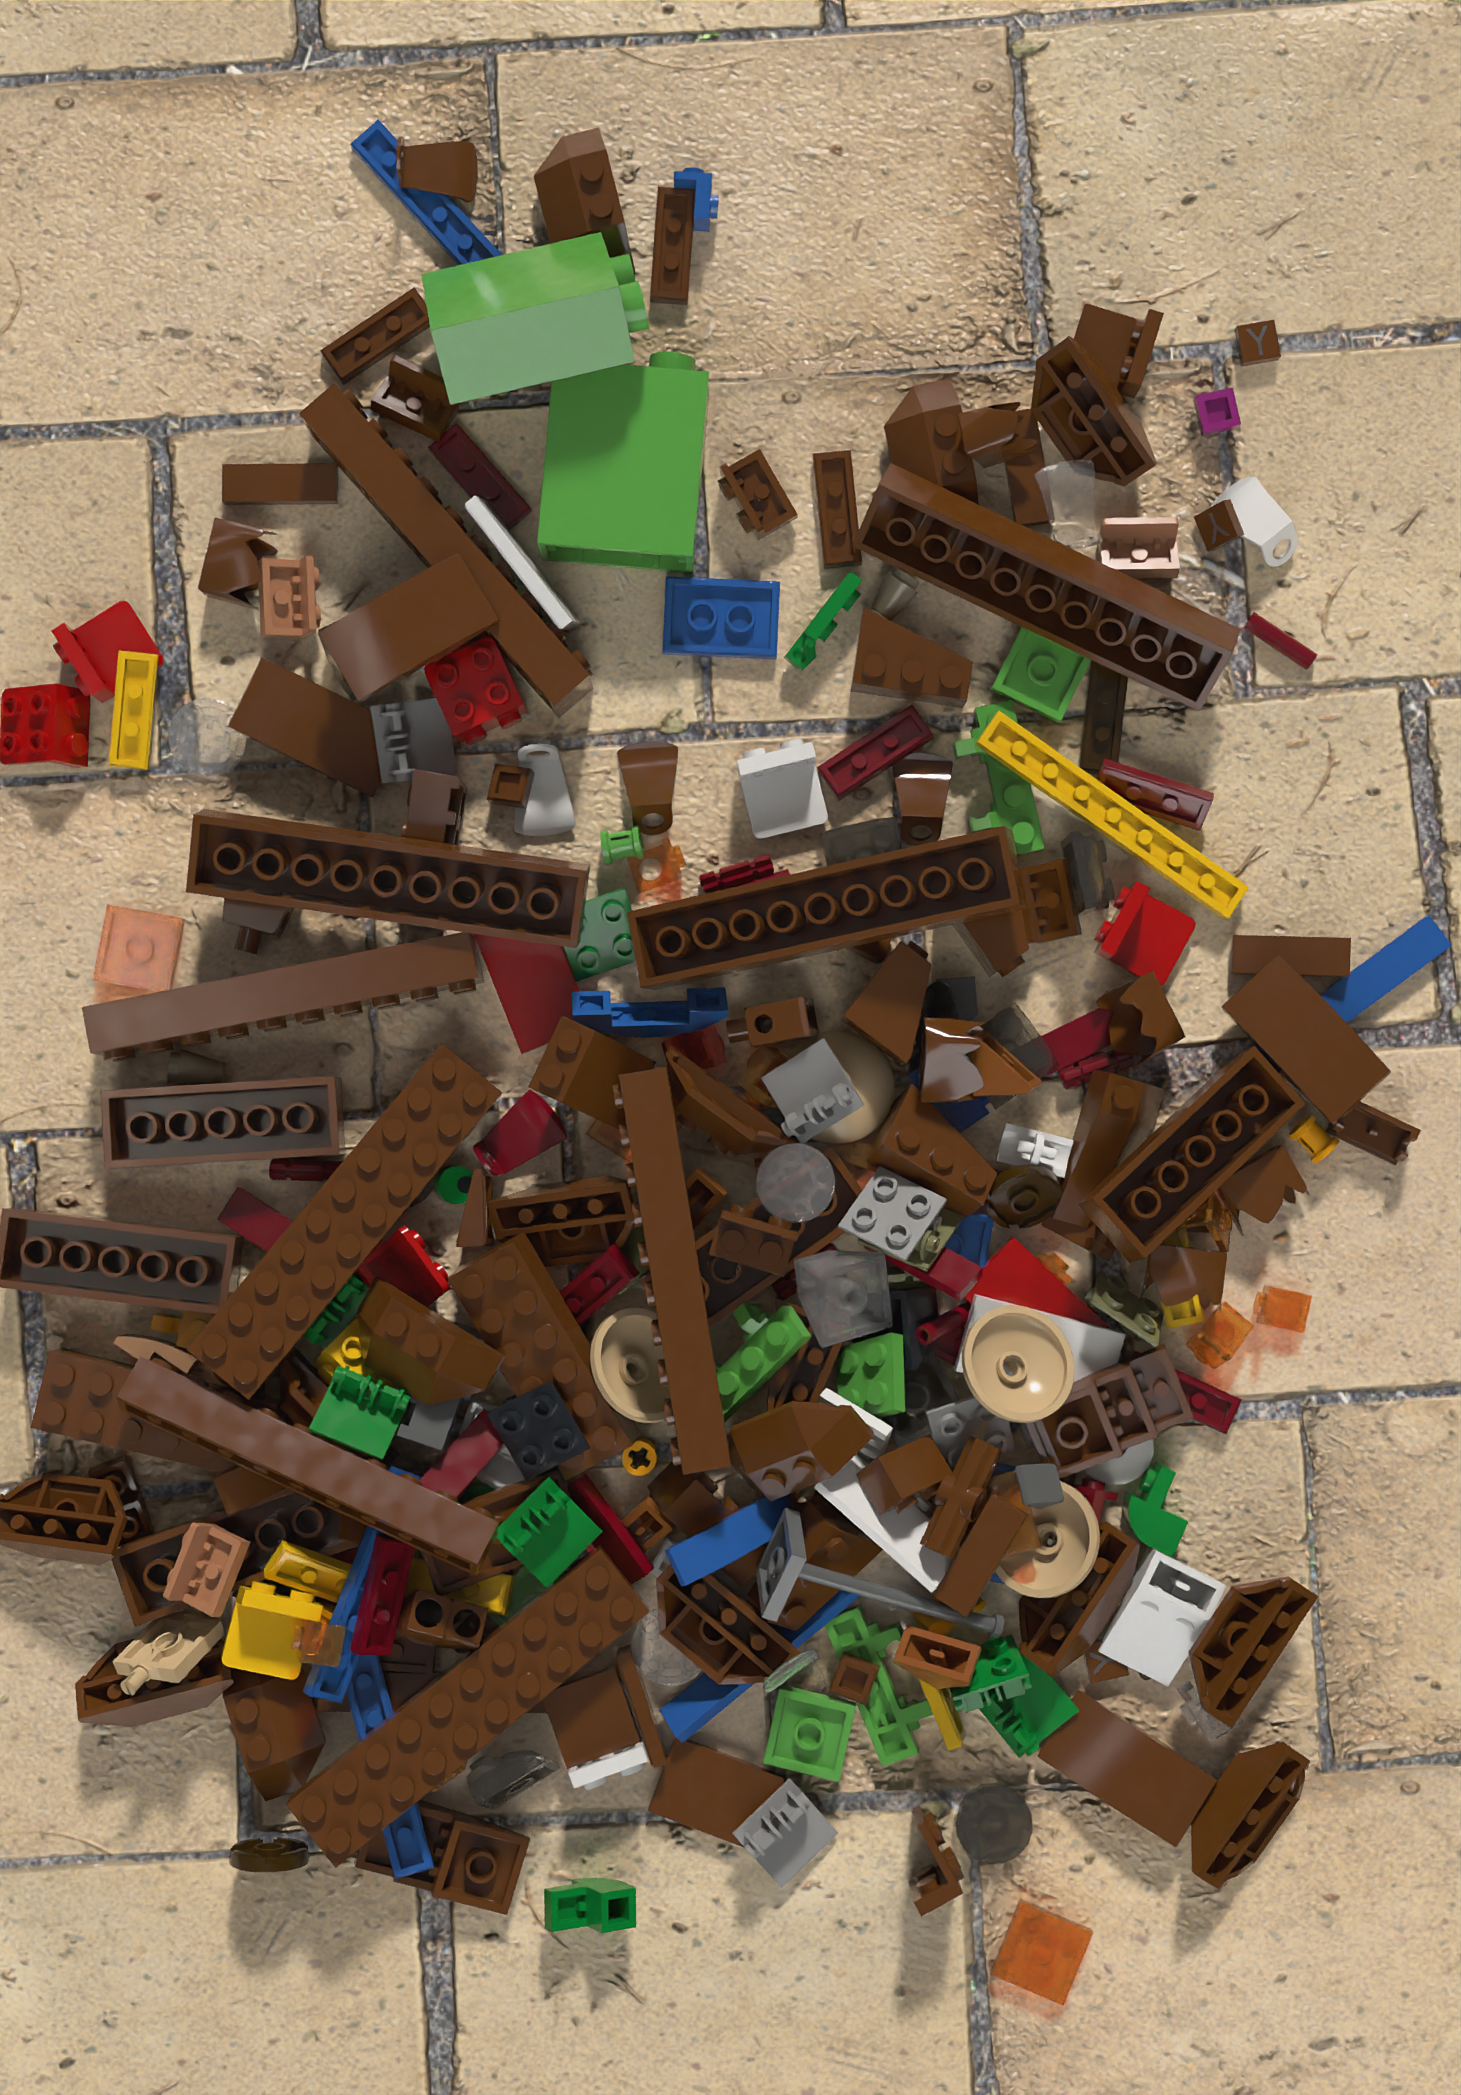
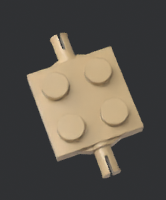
M196 1608L184 1614H169L153 1620L113 1661L117 1674L128 1676L121 1682L122 1690L128 1695L130 1693L134 1695L141 1685L150 1679L179 1683L225 1634L221 1621L206 1619L208 1614Z

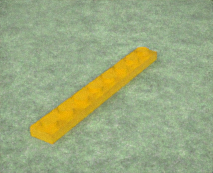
M998 711L995 713L976 741L975 745L1223 920L1229 919L1249 889L1243 882L1002 712Z

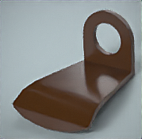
M398 137L396 167L400 187L451 196L468 203L473 201L478 178L477 155L474 143L451 141L405 146L403 137Z
M642 741L629 744L619 749L617 755L631 806L633 825H639L642 834H662L673 823L672 800L677 771L678 747L663 741ZM651 813L659 814L664 818V821L658 826H647L641 820L645 815Z
M924 752L911 753L892 766L902 815L901 838L911 846L935 842L941 836L953 762L941 755ZM924 825L929 827L932 833L925 838H916L910 834V830L915 826Z

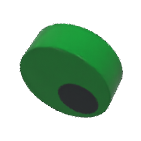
M448 1165L442 1168L436 1175L434 1182L436 1194L441 1200L450 1204L465 1203L473 1174L467 1168L458 1165Z

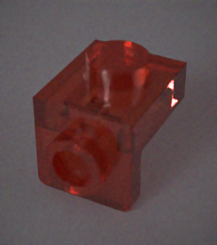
M715 1025L680 1034L663 1041L661 1044L664 1054L671 1045L702 1069L716 1067L727 1062L724 1053V1042L718 1034Z

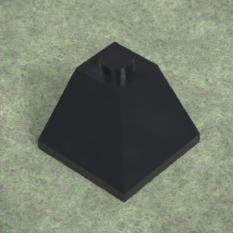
M921 1287L848 1293L852 1344L891 1332L903 1335L904 1370L918 1369L930 1344L923 1345L917 1340L916 1329L938 1317L936 1288Z

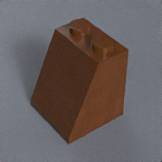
M1022 910L953 925L989 977L998 972L1003 978L1025 962L1021 955L1029 950Z
M902 941L897 944L840 1019L900 1066L906 1064L912 1055L932 966L926 960L929 954L913 941H910L907 945Z
M562 1016L528 1087L619 1130V1124L626 1123L624 1109L616 1108L613 1085L620 1084L619 1075L652 1070L656 1062L595 1030Z

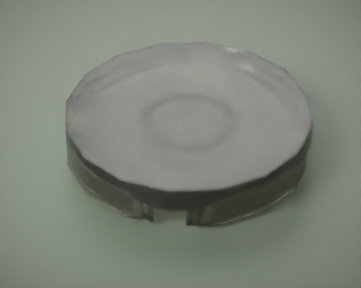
M1000 1783L981 1784L969 1790L962 1798L963 1800L956 1810L954 1819L955 1832L963 1849L974 1859L988 1864L1006 1863L1018 1857L1029 1844L1033 1831L1032 1814L1024 1798L1012 1788Z

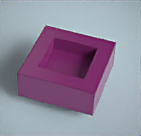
M1233 387L1194 397L1193 402L1201 436L1240 427L1241 421Z

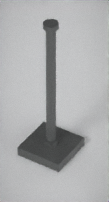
M788 1508L784 1509L756 1568L761 1617L777 1622L797 1578H801L987 1632L989 1637L995 1639L1001 1636L1004 1628V1617L1002 1615L993 1614L992 1616H987L972 1611L970 1616L966 1618L945 1603L805 1563L807 1557L800 1512Z

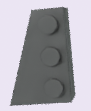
M448 1320L484 1342L477 1329ZM473 1394L428 1406L411 1396L409 1411L404 1424H401L397 1436L443 1450L450 1443L451 1438L457 1439L459 1437L464 1417L460 1416L459 1413L463 1401L471 1402Z

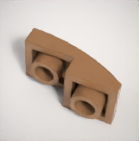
M125 1334L118 1336L114 1341V1344L122 1349L119 1354L133 1364L137 1363L140 1356L152 1361L153 1358H157L160 1355L163 1357V1361L174 1368V1372L180 1374L183 1371L187 1374L194 1371L200 1363V1360L187 1351L186 1348L178 1347L175 1343L145 1335Z

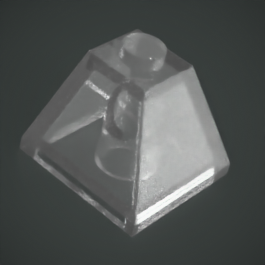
M828 1250L794 1260L798 1297L821 1347L824 1348L893 1327L884 1253Z

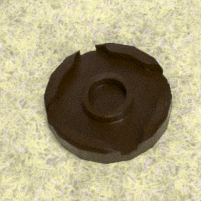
M1033 1164L1020 1165L1003 1171L995 1178L984 1204L991 1220L999 1226L1010 1228L1009 1225H1018L1019 1229L1030 1228L1044 1222L1053 1215L1055 1203L1059 1197L1062 1199V1190L1055 1173L1046 1167Z
M277 1837V1839H273V1842L263 1843V1839L254 1838L235 1843L230 1848L229 1864L233 1868L249 1872L289 1871L308 1864L309 1848L305 1842L297 1839Z

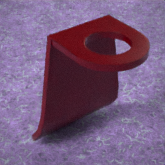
M528 1090L480 1142L473 1145V1150L481 1164L492 1175L500 1177L566 1140L567 1134L560 1119L548 1103L532 1090ZM483 1154H485L488 1157L493 1166L489 1164V1162L485 1159Z

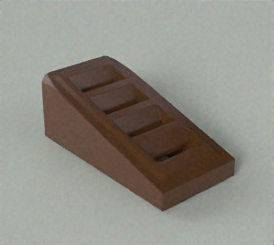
M485 1168L474 1169L456 1247L493 1246L494 1229L487 1205L488 1201L493 1200L492 1174Z

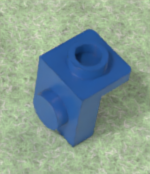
M694 167L675 171L674 188L696 189L694 231L709 232L710 218H718L719 195H712V173H705L704 170Z

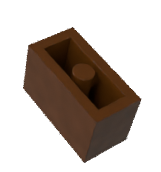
M929 1434L877 1457L856 1475L879 1515H882L893 1509L896 1510L897 1514H901L918 1503L917 1498L919 1497L924 1502L936 1497L943 1479L946 1475L953 1472Z

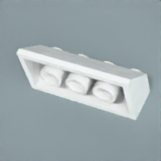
M861 1451L832 1478L814 1484V1488L931 1593L937 1588L958 1554L961 1542L953 1560L920 1544L928 1523L933 1516V1513L928 1510L931 1507L928 1501L924 1502L919 1497L917 1498L918 1503L901 1514H897L896 1510L893 1509L879 1515L856 1475L873 1461L871 1457Z

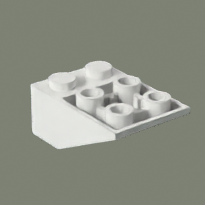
M1147 1546L1134 1573L1132 1585L1120 1602L1098 1652L1169 1686L1189 1655V1650L1214 1614L1226 1585Z

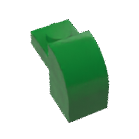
M1156 1462L1153 1469L1147 1468L1141 1478L1139 1489L1142 1490V1494L1140 1497L1128 1491L1125 1492L1122 1504L1123 1516L1128 1528L1139 1540L1147 1546L1173 1557L1188 1521L1161 1507L1176 1472Z
M582 1878L573 1879L570 1885L544 1889L545 1929L550 1932H557L587 1926L600 1933L636 1928V1887L614 1879Z

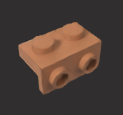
M1156 516L1152 518L1116 517L1102 519L1097 543L1099 562L1134 579L1178 578L1180 570L1176 541L1179 527L1178 518Z
M304 556L300 560L261 558L258 561L261 581H259L261 637L306 639L316 633L321 623V610L315 602V591L319 586V571L317 567H314L313 556Z
M193 1522L182 1539V1548L174 1568L167 1577V1586L163 1597L170 1601H183L211 1617H221L250 1542L215 1524Z

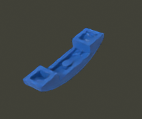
M725 987L687 988V1001L611 1003L610 991L571 992L573 1021L592 1030L617 1036L651 1038L679 1035L708 1027L728 1017Z
M790 1494L773 1501H769L763 1495L754 1498L752 1503L707 1529L693 1533L665 1549V1553L681 1587L724 1567L768 1542L784 1509L793 1510L790 1506Z

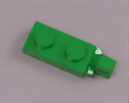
M853 572L847 574L784 656L798 670L803 671L816 658V640L819 638L825 642L838 625L833 618L839 610L843 608L848 612L860 597L861 593L856 588L862 580Z

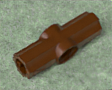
M969 1436L953 1473L946 1475L939 1486L935 1498L937 1507L922 1536L921 1545L953 1560L969 1523L977 1519L984 1507L987 1498V1490L985 1488L1003 1451L978 1438Z

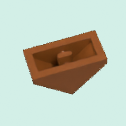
M986 1030L973 1036L980 1041V1047L970 1052V1061L977 1067L984 1083V1087L973 1092V1096L1028 1094L1043 1083Z
M700 1165L685 1180L693 1230L728 1192Z
M650 1491L620 1520L644 1553L676 1526L662 1513Z
M906 1625L893 1661L894 1664L935 1689L964 1687L970 1685L982 1649L974 1644Z

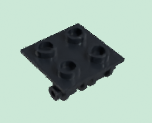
M551 1380L518 1397L513 1395L502 1402L503 1405L487 1412L488 1417L525 1480L590 1449L588 1442Z

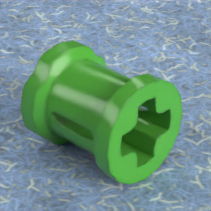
M633 825L631 830L609 833L607 830L600 831L602 853L606 865L612 864L614 859L636 856L638 859L644 858V845L639 825Z

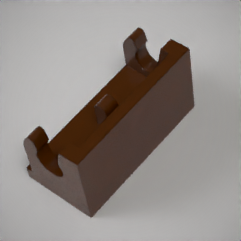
M1360 1101L1334 1125L1329 1122L1326 1132L1392 1165H1397V1162H1403L1407 1159L1408 1153H1406V1149L1410 1142L1417 1140L1421 1130Z

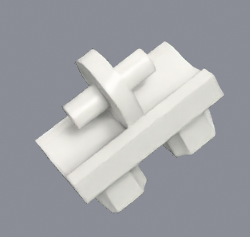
M1005 1123L996 1161L1014 1166L1029 1164L1043 1166L1055 1173L1056 1176L1065 1178L1068 1158L1074 1140Z

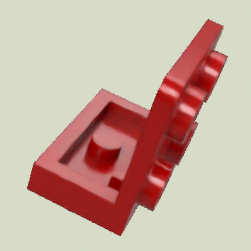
M119 601L75 630L65 623L51 630L58 641L53 644V647L66 665L71 662L78 674L73 679L85 697L91 694L102 704L115 696L119 650L159 655L158 669L165 662L163 655L127 601Z
M485 637L448 654L437 662L427 664L424 668V674L458 744L466 742L467 745L478 743L488 736L487 731L501 726V729L510 728L521 722V716L528 713L500 651L491 637Z
M57 683L5 689L1 699L0 762L9 766L49 762L76 768L88 767L90 695L85 697L79 688Z
M1136 881L1129 888L1123 886L1112 905L1117 910L1111 921L1104 920L1096 933L1094 940L1099 943L1093 953L1137 977L1153 971L1160 986H1162L1167 981L1192 935L1196 923L1193 918L1149 895L1150 888Z
M406 1226L399 1228L386 1242L378 1246L357 1271L368 1288H370L375 1277H380L426 1307L433 1304L450 1290L447 1283L449 1281L447 1279L448 1274L438 1262H432L424 1251L426 1245L421 1236L415 1230L410 1231Z

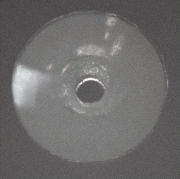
M891 1556L880 1559L872 1564L862 1577L863 1580L921 1597L935 1598L933 1595L936 1590L931 1593ZM859 1597V1604H861L866 1619L870 1623L877 1621L880 1628L900 1621L903 1630L906 1625L919 1628L912 1616V1613L915 1611L867 1597Z

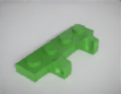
M1013 700L976 707L974 713L978 728L970 730L971 738L956 741L952 745L955 760L967 755L972 757L979 756L980 764H986L994 803L989 805L991 812L985 816L969 817L971 833L1006 826L1013 831L1017 856L1043 851L1045 847L1031 784L975 745L984 729L998 711L1018 724Z
M742 1303L733 1312L740 1327L747 1333L743 1336L746 1343L723 1366L722 1364H715L724 1423L812 1337L792 1306H782L771 1316L768 1312H762L757 1303Z
M861 1604L843 1610L825 1625L838 1660L840 1661L843 1652H847L880 1666L866 1706L858 1702L856 1704L882 1767L918 1754L920 1748L913 1731L921 1727L918 1720L933 1715L927 1698L922 1701L913 1699L907 1702L904 1694L898 1696L883 1660L887 1656L885 1648L895 1640L900 1641L904 1630L900 1621L880 1628L877 1621L868 1624Z

